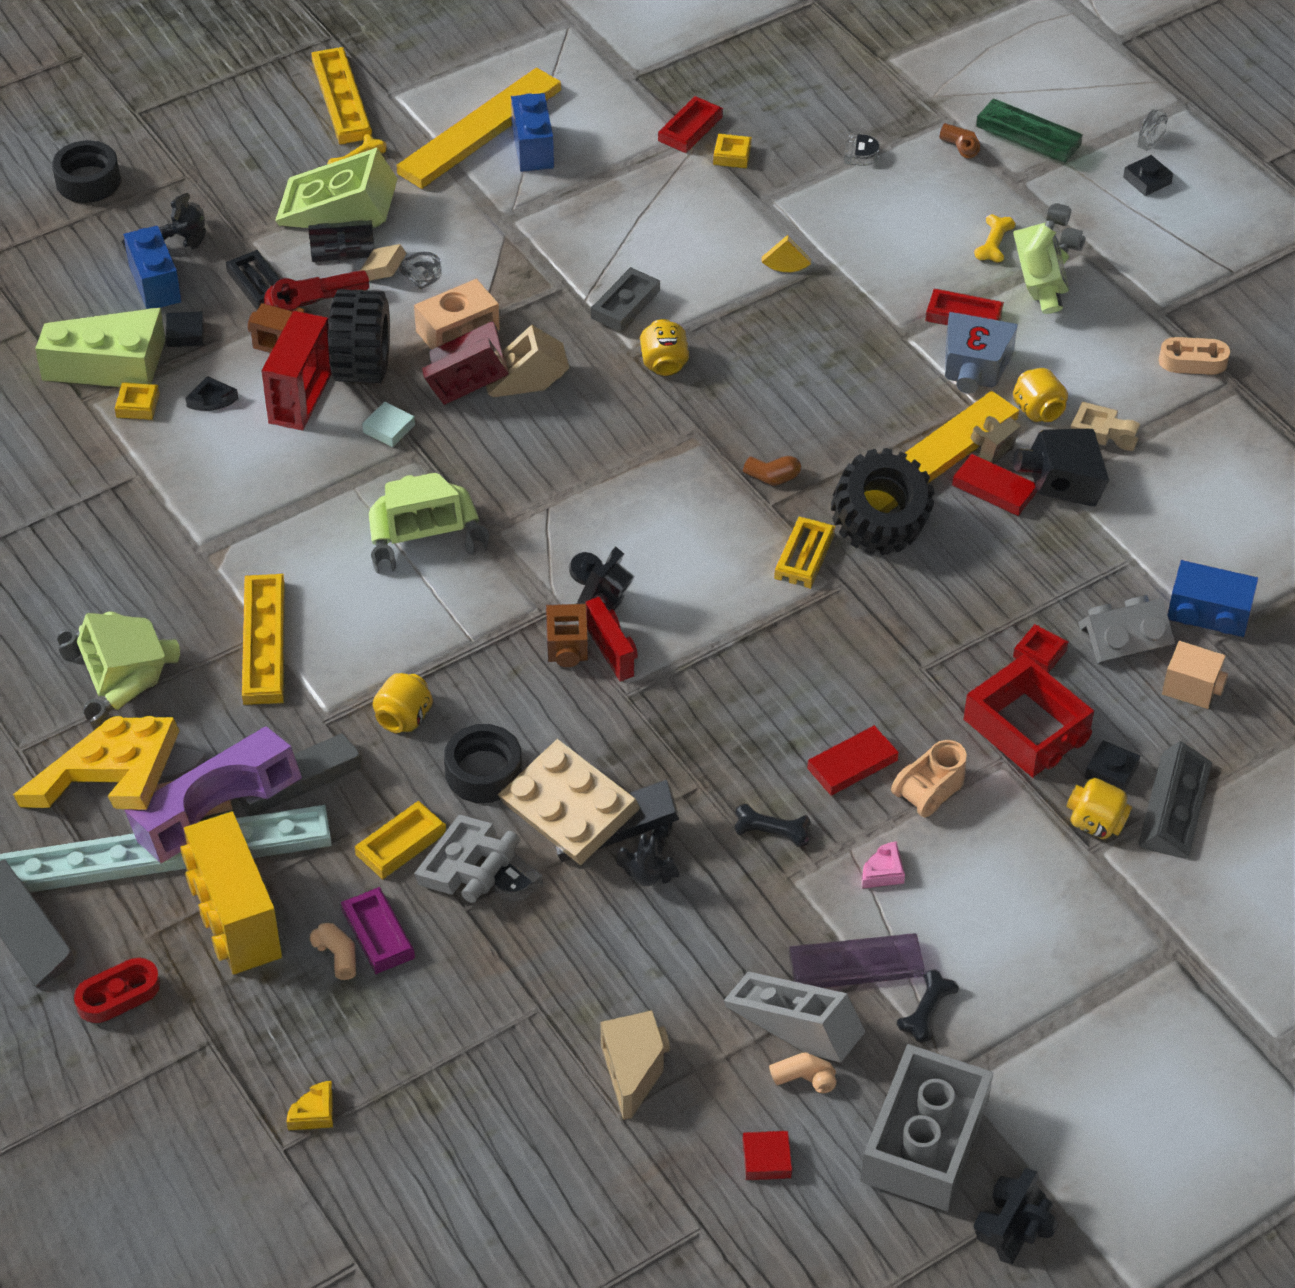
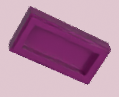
M380 887L341 902L342 913L375 975L415 959L414 949Z

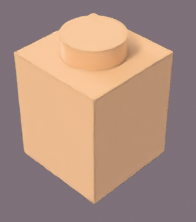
M1179 641L1167 668L1162 695L1208 709L1214 694L1221 696L1226 685L1228 673L1222 671L1225 655Z

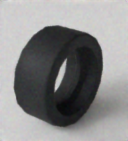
M84 140L73 142L60 149L52 161L57 191L64 198L73 202L88 203L102 200L117 190L121 181L116 152L109 145L99 141ZM93 166L103 169L91 176L80 177L70 175L72 171L81 167Z
M475 724L461 729L450 738L444 750L446 781L450 789L464 800L474 803H492L501 800L498 794L522 772V750L517 738L507 729L493 724ZM479 751H491L502 755L508 760L507 766L499 772L488 776H476L465 772L459 767L461 760Z

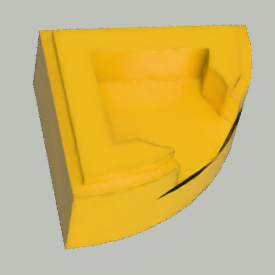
M787 235L762 256L761 262L776 271L796 272L811 265V258Z
M332 1081L313 1085L310 1087L309 1092L305 1093L296 1103L291 1105L287 1115L288 1131L333 1128Z

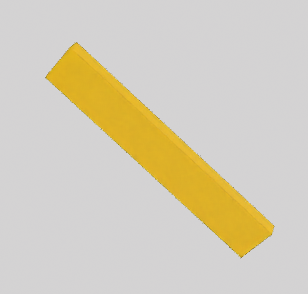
M536 67L396 165L397 174L423 189L512 126L511 96L545 93L547 101L561 91V81Z
M990 391L905 452L908 454L906 459L910 462L916 459L921 464L919 471H927L930 479L928 483H930L980 447L971 439L974 427L978 426L984 432H988L983 428L988 416L996 418L1000 424L1009 417L1016 421L1019 409L995 392ZM879 490L864 492L869 504L880 512L888 513L898 506L897 501L888 493Z

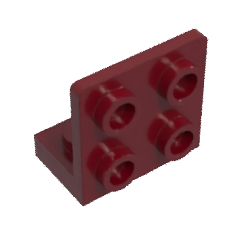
M492 321L430 350L429 355L432 364L422 368L424 379L443 405L509 375L498 329Z

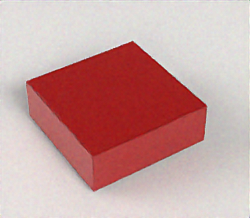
M1034 624L1014 648L1013 658L1017 659L1025 654L1049 673L1067 652L1069 642Z
M788 1131L743 1133L742 1142L746 1180L791 1179L792 1166Z

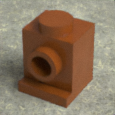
M262 303L257 311L252 312L248 321V331L251 332L253 349L271 353L292 311ZM297 308L296 310L305 313V309Z
M586 604L546 605L548 662H557L562 667H573L580 661H588ZM578 621V625H555V622Z

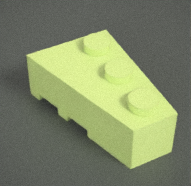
M161 308L44 323L35 348L42 380L121 387L122 383L151 384L166 340Z

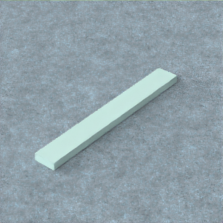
M325 805L236 818L253 858L332 846ZM134 834L0 854V861L3 859L7 861L29 893L186 869L181 852L160 863L137 842Z

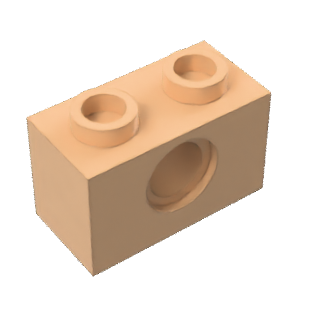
M477 278L414 305L416 332L431 350L491 321L495 323L498 331L500 330L499 303Z

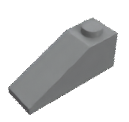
M748 971L724 999L726 1007L799 1050L828 1060L842 1062L865 1033L847 993Z

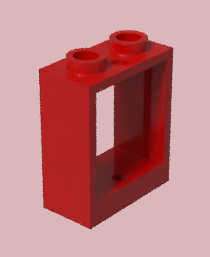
M292 311L261 370L269 424L304 430L332 375L329 365V323L327 317Z
M1023 654L967 694L963 720L1033 778L1044 769L1049 770L1055 767L1063 755L1074 747L1078 749L1087 743L1092 735L1091 726L1094 710L1027 655ZM1023 694H1026L1063 725L1061 729L1039 745H1035L998 714L999 711Z

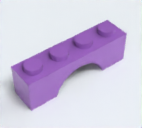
M265 726L154 792L147 810L125 809V813L137 842L158 862L163 863L180 853L181 846L187 845L183 827L200 822L203 816L217 805L231 799L246 796L269 799L300 780L302 776L291 746Z

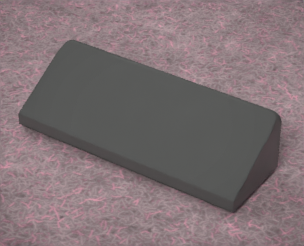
M341 733L294 754L302 776L297 782L269 799L254 796L239 797L238 799L248 816L257 815L360 769L361 755Z
M1182 741L1171 746L1161 755L1138 844L1147 850L1186 859L1190 855L1212 762Z
M5 859L1 860L0 938L37 989L74 967L73 954Z

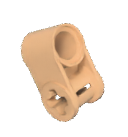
M942 740L935 743L932 748L914 763L906 766L897 775L892 784L891 792L897 797L903 796L916 806L917 813L924 818L929 817L945 800L964 785L967 758L965 748L953 740Z

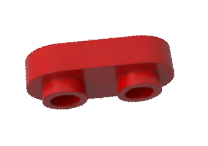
M132 958L84 980L78 985L74 993V1002L78 1015L87 1022L102 1023L151 1000L160 988L157 967L148 959ZM143 983V985L133 988L135 984ZM103 1002L101 1005L93 1006L95 1003Z

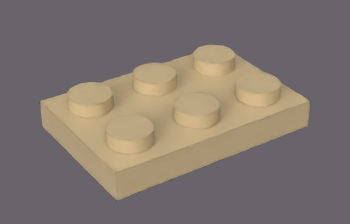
M558 739L498 794L503 804L579 865H582L640 809L637 800Z

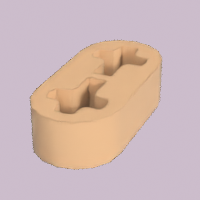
M1170 337L1162 343L1158 361L1160 366L1169 372L1215 375L1227 369L1230 348L1226 343L1217 339Z

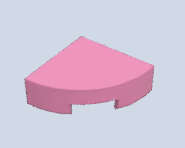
M897 841L880 846L863 867L862 888L904 884L905 873Z

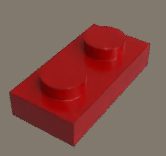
M600 597L586 601L587 631L620 682L634 677V659L638 658V652L633 639L630 636H624L615 611L613 609L608 610Z

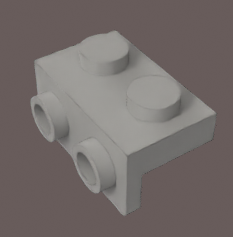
M1144 595L1126 600L1124 602L1126 607L1112 610L1111 604H1105L1089 609V616L1078 623L1080 630H1088L1097 664L1176 644L1163 598L1149 601L1148 596Z

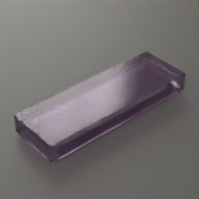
M917 933L789 946V959L793 980L798 983L827 988L924 977L925 967Z

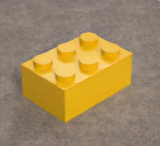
M233 811L183 827L187 845L181 846L180 850L188 870L185 872L191 894L193 896L198 895L201 902L198 904L204 926L205 928L211 927L214 936L211 939L218 960L223 961L227 959L231 972L235 975L281 959L282 953L274 906Z

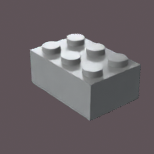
M907 1044L864 1152L861 1182L948 1212L989 1102L994 1072Z

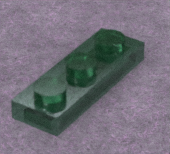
M994 98L978 114L976 120V127L1063 163H1066L1082 144L1083 134Z

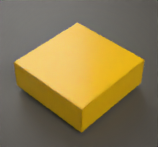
M718 134L713 155V165L747 168L752 137Z
M122 383L115 405L116 418L153 420L160 395L159 386L154 384Z

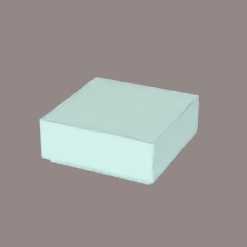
M384 402L362 423L363 433L394 447L415 426V419L413 415Z

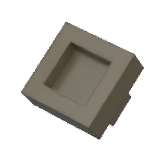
M988 416L983 426L988 432H984L976 426L971 434L972 441L982 446L978 457L993 464L1013 449L1021 425L1011 417L1000 424L996 418Z

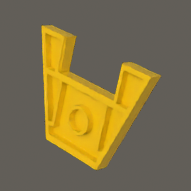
M115 716L109 718L15 792L13 796L19 807L50 808L71 782H119L108 795L113 808L147 810L180 730L173 717L146 716L143 718H123Z

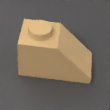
M529 326L503 350L509 375L486 385L487 392L492 397H500L547 389L569 369L563 343L537 327Z
M652 1010L601 1022V1048L623 1120L634 1116L663 1072L664 1053L670 1052L666 1029L664 1026L657 1027Z

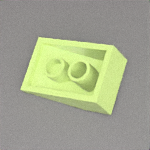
M378 148L295 175L288 179L275 221L279 226L308 228V225L321 223L331 224L372 220V227H378L383 222H386L398 178Z

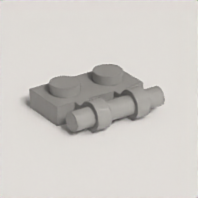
M458 815L414 873L415 878L420 886L451 895L454 894L461 883L467 884L461 894L468 902L475 903L482 893H488L494 885V876L502 866H508L515 856L514 849L519 844L520 838L516 833L507 831L501 840L495 839L497 833L493 823ZM481 856L487 857L481 867L475 866Z

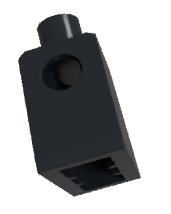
M1094 429L1042 430L1038 433L1031 449L1018 448L1014 454L1013 466L1015 471L1032 473L1036 490L1043 496L1096 507L1109 483V477Z

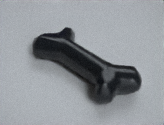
M746 803L736 808L735 814L739 820L735 824L734 829L737 835H742L752 830H759L785 836L797 847L805 846L810 841V835L806 830L809 828L811 821L807 815H803L795 820H785L759 814Z
M937 969L925 972L926 991L916 1011L908 1017L897 1020L899 1030L912 1033L915 1040L919 1043L931 1040L932 1032L929 1023L940 1000L946 995L957 993L959 990L956 981L944 979Z

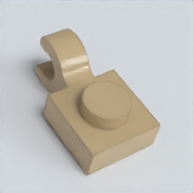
M1082 402L1071 424V429H1094L1098 444L1106 446L1110 438L1121 449L1134 451L1138 442V437L1135 436L1140 423L1134 420L1117 419L1118 410Z

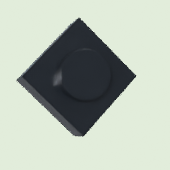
M1149 155L1126 166L1123 178L1144 196H1147L1172 184L1173 173L1154 156Z
M1103 740L1086 768L1085 778L1088 780L1097 778L1124 791L1139 766L1141 756Z

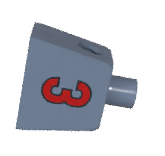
M949 312L945 348V377L948 380L957 381V388L967 394L976 392L979 385L991 388L996 386L1014 353L1018 324Z

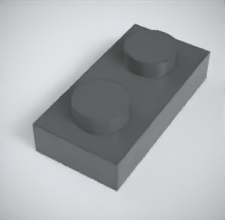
M630 267L591 307V319L622 332L660 292V280Z

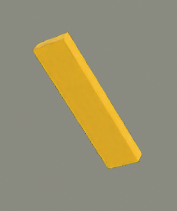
M344 47L311 52L312 63L339 145L362 141L366 134L372 136V129Z
M284 574L245 576L242 669L243 705L284 703Z

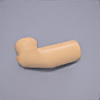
M322 923L318 928L312 930L310 933L311 945L314 948L317 947L319 951L329 949L334 954L335 977L340 980L354 978L356 976L354 941L333 923Z
M807 1052L769 1065L776 1086L801 1077L811 1082L817 1092L828 1093L837 1084L836 1070L832 1064Z

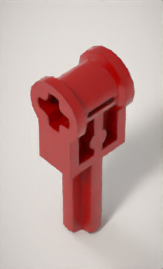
M364 270L299 281L283 278L266 291L264 304L292 311L298 307L316 304L320 300L334 298L338 289L368 290L370 288V281ZM281 292L283 295H289L290 300L286 303L284 299H278L277 294Z

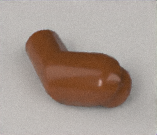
M947 123L943 124L939 135L941 140L955 144L960 155L964 158L970 159L978 155L980 143L975 132Z
M750 456L744 464L743 473L771 486H778L797 477L801 472L802 466L800 461L792 456H784L768 463Z

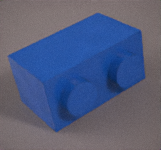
M545 93L511 96L512 130L520 172L554 169L553 133Z
M158 225L123 234L128 264L146 309L161 308L181 303L177 270Z
M1181 560L1167 614L1168 619L1186 625L1244 637L1259 577Z

